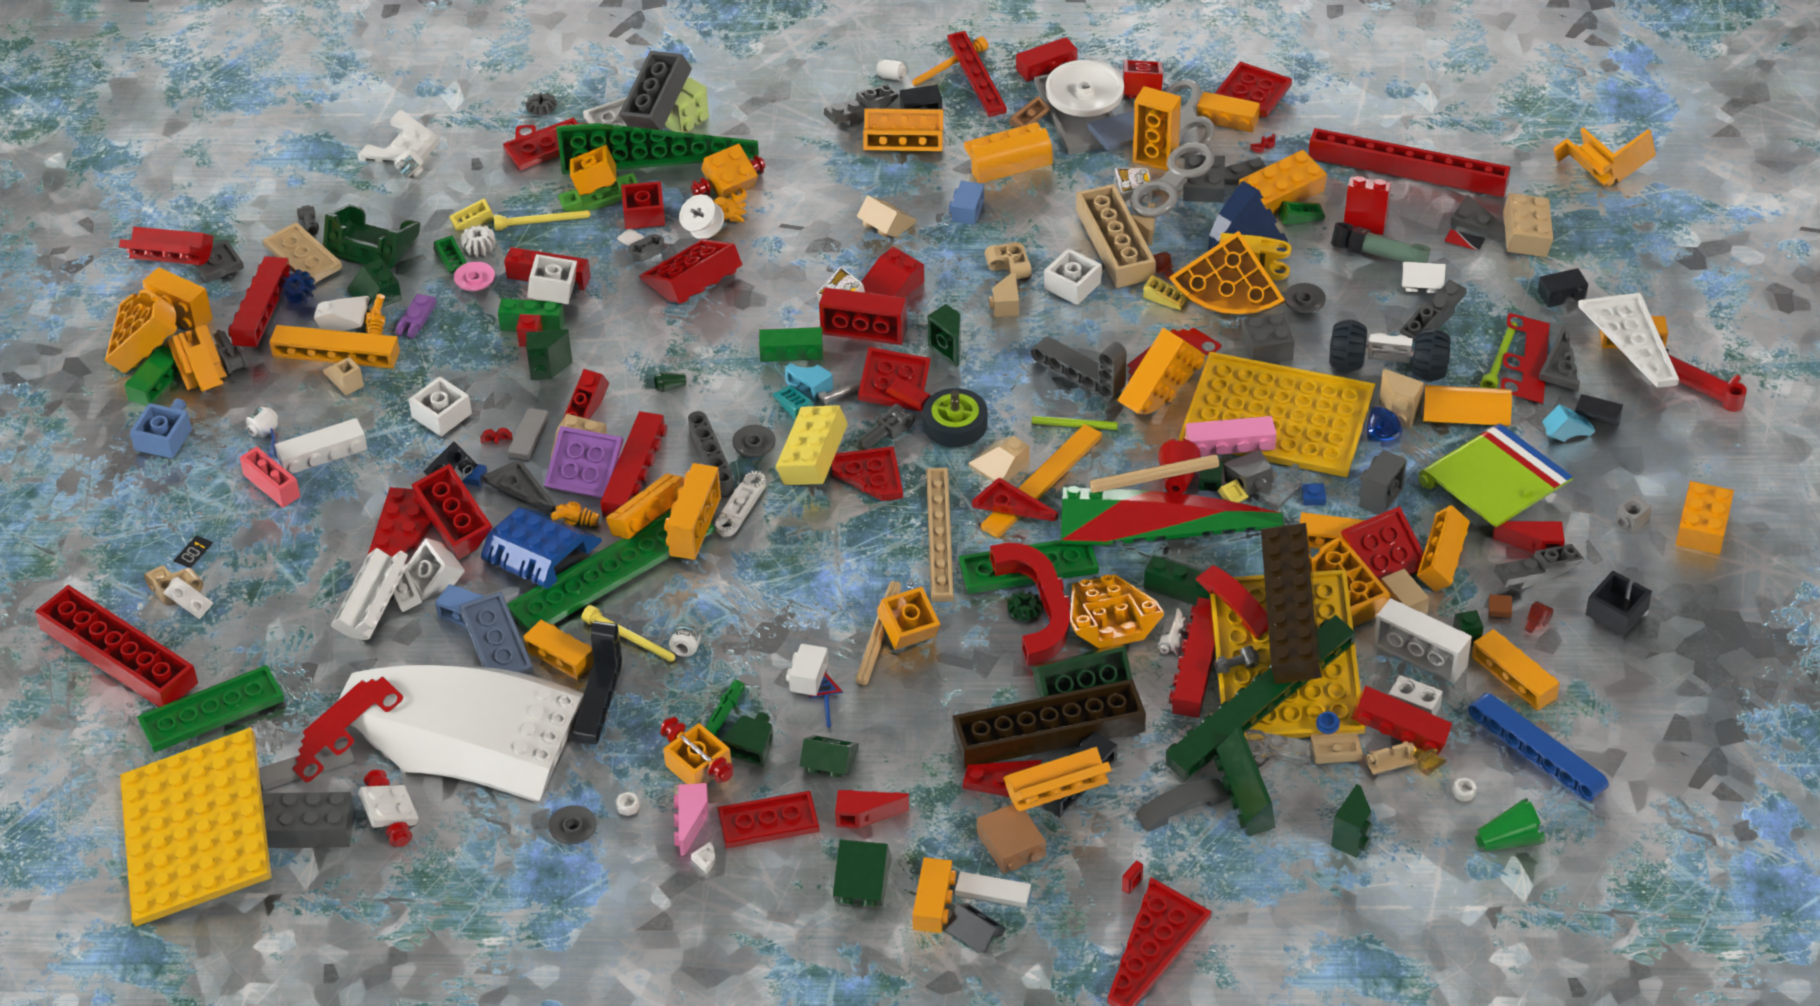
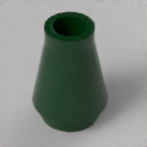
M659 372V374L654 375L655 389L662 393L686 386L687 383L685 373Z

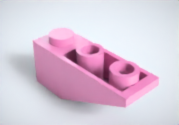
M707 783L678 785V794H674V808L678 809V813H674V826L679 827V832H674L675 846L680 848V856L686 855L708 818Z

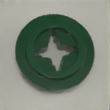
M1020 591L1018 595L1012 594L1011 599H1008L1007 610L1013 618L1028 621L1037 618L1042 613L1043 602L1039 599L1038 594L1032 595L1031 591L1024 594ZM1021 603H1023V604L1029 603V606H1026V605L1021 606Z

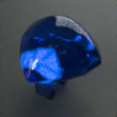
M1381 406L1373 407L1367 422V439L1375 442H1386L1400 438L1403 430L1399 418L1387 408Z

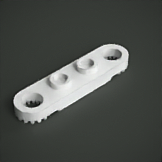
M751 471V473L749 472L748 475H745L744 480L738 485L721 511V515L715 521L716 532L719 535L731 536L737 532L766 487V478L763 473ZM752 480L760 481L758 482V484L756 483V485L754 483H750ZM731 524V526L727 527V529L726 527L723 528L722 525Z

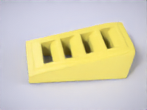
M485 198L449 216L456 231L471 228V225L478 226L479 224H485L494 220V215Z
M1153 275L1144 286V299L1180 311L1189 300L1175 286Z

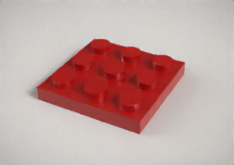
M1240 61L1214 94L1260 103L1259 116L1267 118L1291 87L1292 78Z
M868 347L857 400L886 406L899 404L903 409L919 411L885 393V391L897 377L924 391L931 358Z
M1400 506L1341 531L1346 542L1380 582L1381 578L1405 569L1409 575L1418 572L1424 552Z

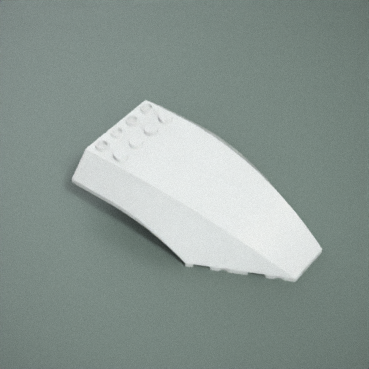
M408 665L351 673L339 699L361 680L368 682L374 679L377 681L380 677H384L403 695V700L390 712H384L374 703L350 725L353 728L356 727L372 746L382 751L384 757L388 760L391 759L404 775L406 773H423L462 779L540 803L576 721L584 692L538 677L504 669L474 666ZM395 694L386 696L383 704L385 706H392L396 702L397 696Z

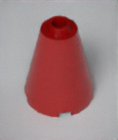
M1176 438L1170 439L1160 447L1158 462L1159 466L1200 458L1201 452L1197 445L1188 439H1183V441H1175ZM1196 472L1164 478L1163 482L1166 491L1172 494H1183Z

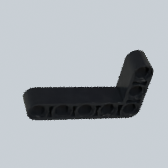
M594 621L591 628L594 664L574 724L573 741L598 744L621 671L622 653L618 624Z

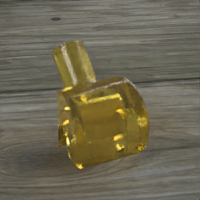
M1414 748L1412 752L1413 756L1418 759L1419 769L1427 776L1447 762L1444 757L1440 758L1437 756V749H1429L1424 752Z

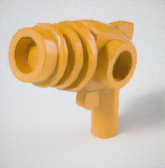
M377 294L374 306L370 308L369 313L366 312L364 324L366 325L367 334L382 335L385 323V316L381 315V308L385 298L382 294Z
M573 501L556 506V511L551 514L553 520L564 518V522L571 525H576L580 521V525H583L585 522V526L589 523L590 527L597 526L600 516L595 511L593 513L590 509L588 511L587 507L583 511L581 504Z

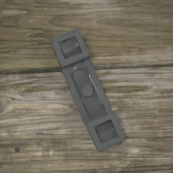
M1219 779L1194 781L1176 787L1153 799L1136 812V817L1146 832L1168 824L1169 817L1206 802L1211 807L1228 800L1231 795L1225 790L1224 785Z

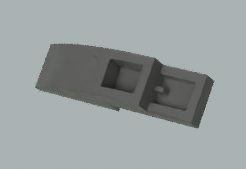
M888 84L857 92L856 99L825 107L824 115L834 124L845 122L848 126H852L864 121L865 108H886L898 98L899 94Z
M1449 279L1428 304L1423 303L1402 327L1400 333L1408 338H1413L1415 341L1416 335L1420 331L1433 328L1439 329L1455 313V306L1467 294V288Z
M1573 544L1535 551L1533 558L1497 564L1494 572L1505 586L1518 584L1521 589L1566 573L1582 563L1584 558Z

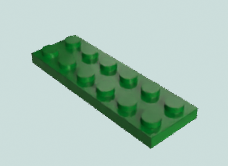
M1061 540L1028 545L1042 552L1050 560L1058 578L1066 579L1099 573V566L1092 545L1061 544ZM990 551L958 556L967 594L1035 584L1030 577L1021 573L996 576L990 561Z
M265 665L138 715L137 719L153 752L156 753L281 703L285 699L269 667Z

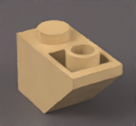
M350 357L323 370L324 374L345 395L364 387L361 368Z

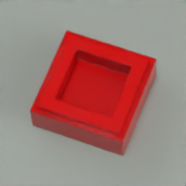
M1136 860L1122 875V891L1130 894L1143 880L1144 866L1141 862Z

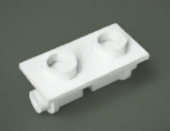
M178 576L170 581L169 586L163 592L199 620L213 604L212 601Z
M1180 609L1176 610L1175 615L1170 614L1165 618L1162 631L1164 635H1161L1158 645L1161 653L1167 654L1174 651L1176 657H1179L1188 624Z

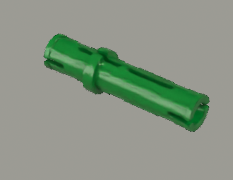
M733 680L726 693L722 694L718 707L705 726L715 737L731 710L735 709L738 705L737 700L745 690L744 683L739 680Z

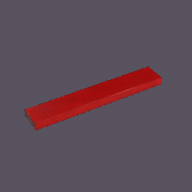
M966 31L947 35V41L988 118L1007 113V107Z

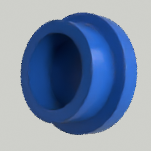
M1323 712L1316 720V727L1323 734H1333L1340 726V720L1333 712Z

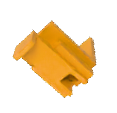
M1584 127L1580 129L1583 145H1574L1566 138L1553 148L1555 159L1558 162L1570 155L1601 184L1607 187L1611 186L1614 180L1619 183L1656 156L1652 132L1649 129L1614 154Z
M207 325L198 326L193 330L174 335L162 345L170 348L187 391L200 387L203 393L224 384L220 378L226 377L227 374Z

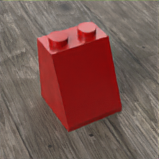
M1362 176L1350 177L1344 223L1351 224L1355 228L1359 226L1371 230L1370 233L1383 235L1389 215L1391 183L1382 179L1370 180Z

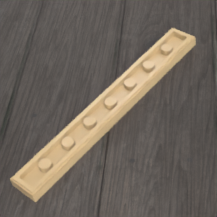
M926 468L931 602L954 601L948 468Z

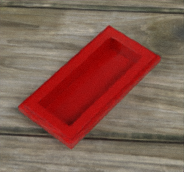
M898 377L895 378L885 391V393L921 412L925 402L931 397L929 393Z

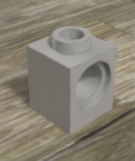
M1634 494L1617 508L1615 524L1633 534L1649 521L1652 506Z

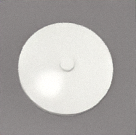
M1077 60L1062 64L1049 74L1046 81V96L1049 102L1059 111L1073 116L1091 117L1105 114L1119 105L1124 95V82L1121 75L1111 66L1098 61Z

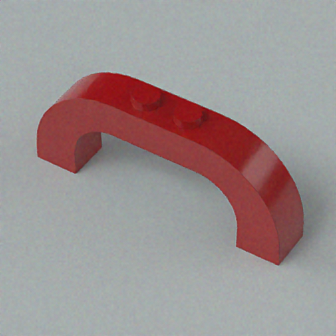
M1021 543L991 545L990 561L996 576L1021 573L1030 577L1038 588L1050 623L1039 632L1023 635L1021 649L1028 667L1044 663L1055 657L1062 650L1069 635V609L1071 605L1069 597L1067 595L1064 596L1062 578L1057 577L1050 560L1042 552L1031 546Z

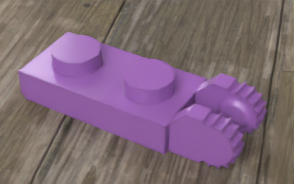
M417 293L402 319L398 322L396 335L402 336L406 329L409 328L407 336L414 338L436 306V297Z

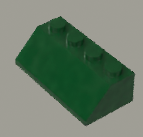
M1153 555L1144 570V589L1193 606H1196L1198 597L1211 599L1210 593L1196 581V577L1205 570Z
M1123 645L1111 646L1032 665L1036 689L1040 698L1133 679L1126 646Z
M1238 727L1216 748L1218 758H1215L1214 761L1218 772L1222 771L1224 774L1222 782L1225 790H1230L1232 796H1229L1233 810L1238 809L1239 815H1237L1239 826L1241 829H1246L1249 837L1276 828L1272 801L1241 727Z

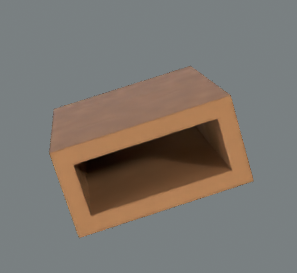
M1011 804L977 818V834L1003 874L1015 871L1021 866L1037 862L1046 857V841L1025 810L1018 811L1014 804Z

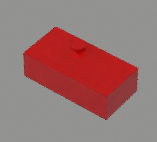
M824 288L819 302L822 335L902 345L907 331L906 298Z

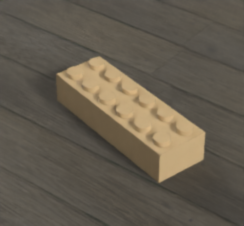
M1115 184L1076 192V211L1115 287L1120 288L1146 282L1152 275L1155 276L1156 261Z

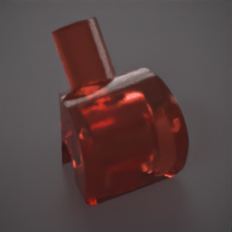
M1164 251L1153 255L1156 261L1155 272L1164 271L1167 279H1169L1174 274L1171 254Z
M1535 601L1531 605L1527 616L1529 622L1524 629L1529 633H1533L1537 625L1546 626L1552 618L1553 608Z

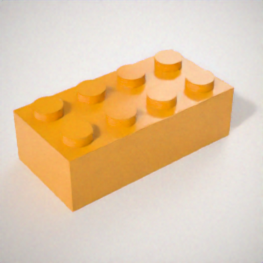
M1145 86L1142 88L1135 99L1133 162L1164 171L1169 170L1167 166L1168 157L1179 146L1181 96Z
M1301 150L1240 179L1239 184L1245 181L1258 189L1263 196L1261 201L1265 208H1270L1273 215L1279 213L1283 201L1302 202L1323 192L1327 173L1304 150Z
M693 463L690 471H686L683 487L680 486L678 499L676 502H673L670 518H666L664 530L667 531L666 546H669L670 556L691 560L696 559L721 499L718 467Z

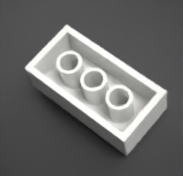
M1390 598L1377 614L1373 646L1455 684L1468 666L1472 636Z

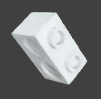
M1399 675L1389 692V696L1435 716L1441 707L1443 691Z

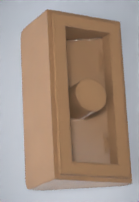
M1037 96L1010 118L1009 124L1017 128L1036 123L1051 111V108Z

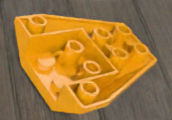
M1103 575L1101 578L1084 579L1072 584L1070 625L1076 635L1099 649L1144 640L1164 616V611L1155 599L1117 575Z

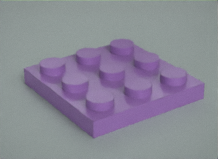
M560 426L544 483L545 489L602 499L618 462L624 441L623 438Z

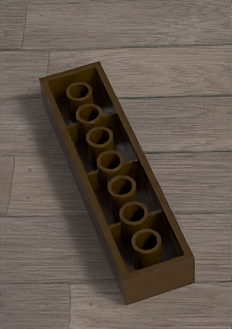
M1306 523L1261 529L1270 657L1275 684L1322 678L1311 549Z
M1133 679L952 715L953 735L964 768L972 764L994 763L1077 746L1094 731L1107 739L1145 732L1146 712Z

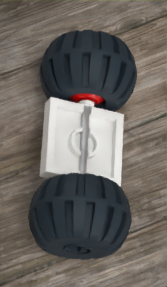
M1342 320L1333 326L1329 363L1332 367L1342 372H1354L1363 367L1365 350L1368 352V359L1410 363V358L1413 357V374L1425 381H1437L1444 378L1447 374L1451 340L1448 334L1433 328L1420 331L1416 335L1415 349H1412L1413 338H1408L1405 335L1387 336L1384 333L1370 334L1369 344L1366 346V326L1355 320Z

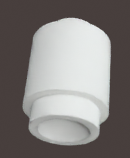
M879 61L877 76H880L882 79L901 81L906 76V66L900 61Z

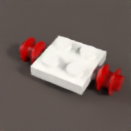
M371 770L364 777V783L367 787H360L358 792L372 828L388 827L386 829V836L389 838L390 845L403 847L412 839L409 826L417 825L418 815L405 785L389 786L390 781L386 778L387 774L384 770Z

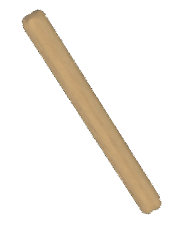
M1210 455L1094 479L1090 481V489L1092 493L1217 468L1219 467V459L1217 455Z
M891 581L884 598L899 594L901 583ZM877 616L856 675V683L858 685L865 686L868 684L886 633L879 616Z

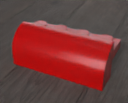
M133 226L132 239H120L119 247L127 249L126 253H129L130 259L203 265L211 255L214 236L199 232Z

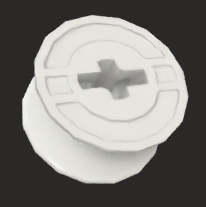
M700 194L691 197L683 204L679 213V221L682 227L690 231L691 235L695 238L708 239L721 229L724 222V213L722 208L714 203L710 197Z

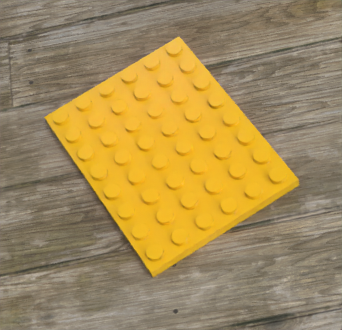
M1209 352L1180 432L1179 441L1185 439L1187 423L1272 416L1276 431L1275 450L1261 451L1268 462L1348 478L1376 384ZM1252 452L1232 453V455L1244 456Z
M1346 570L1313 572L1317 627L1319 628L1324 620L1331 619L1334 615H1337L1353 630ZM1264 575L1233 577L1267 612ZM1213 593L1210 594L1216 660L1221 656L1227 659L1241 655L1240 650L1246 646H1253L1260 657L1258 660L1259 665L1254 668L1247 669L1245 664L1229 668L1230 673L1218 674L1220 703L1222 704L1225 701L1229 702L1235 697L1236 692L1240 688H1246L1251 684L1256 675L1263 674L1268 670L1271 665L1269 631L1257 639L1242 625V619ZM1355 642L1322 670V678L1308 681L1244 734L1246 740L1303 738L1323 734L1317 729L1316 720L1320 714L1326 711L1333 712L1340 720L1339 729L1333 734H1365V726L1351 719L1361 694Z
M251 727L120 774L131 918L136 927L272 878L255 733Z

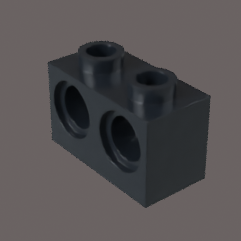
M453 441L423 472L428 476L450 464L462 481L478 464Z

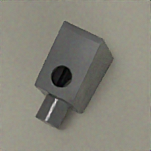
M1260 450L1223 463L1226 483L1237 479L1247 495L1259 491L1267 494L1271 491L1274 484L1273 469Z

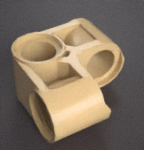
M1012 242L1003 245H992L986 248L984 254L990 270H1008L1010 273H1016V280L1031 278V265L1025 248L1021 243Z
M161 565L144 574L145 581L150 590L165 605L177 604L163 593L174 577L178 576L198 592L202 590L204 585L200 577L191 568L171 573L164 565Z

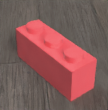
M257 446L239 457L243 475L282 508L300 497L297 479Z

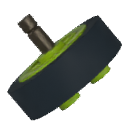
M961 388L941 390L929 397L924 404V431L932 441L947 447L967 446L978 441L987 430V405L983 398L973 391Z

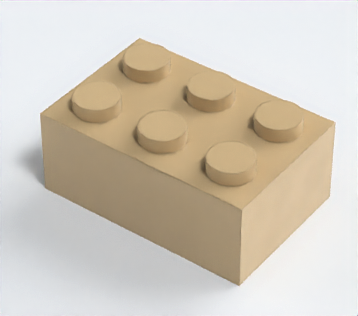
M1509 193L1503 210L1507 252L1547 257L1553 242L1549 198Z

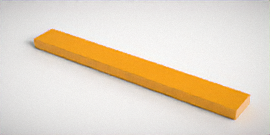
M1084 424L1018 489L1039 500L1102 439V433ZM993 512L981 523V530L999 539L1021 516Z

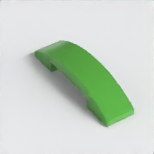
M634 173L616 177L614 185L597 189L588 195L583 194L580 196L577 189L557 196L563 210L591 211L621 201V185L638 183Z

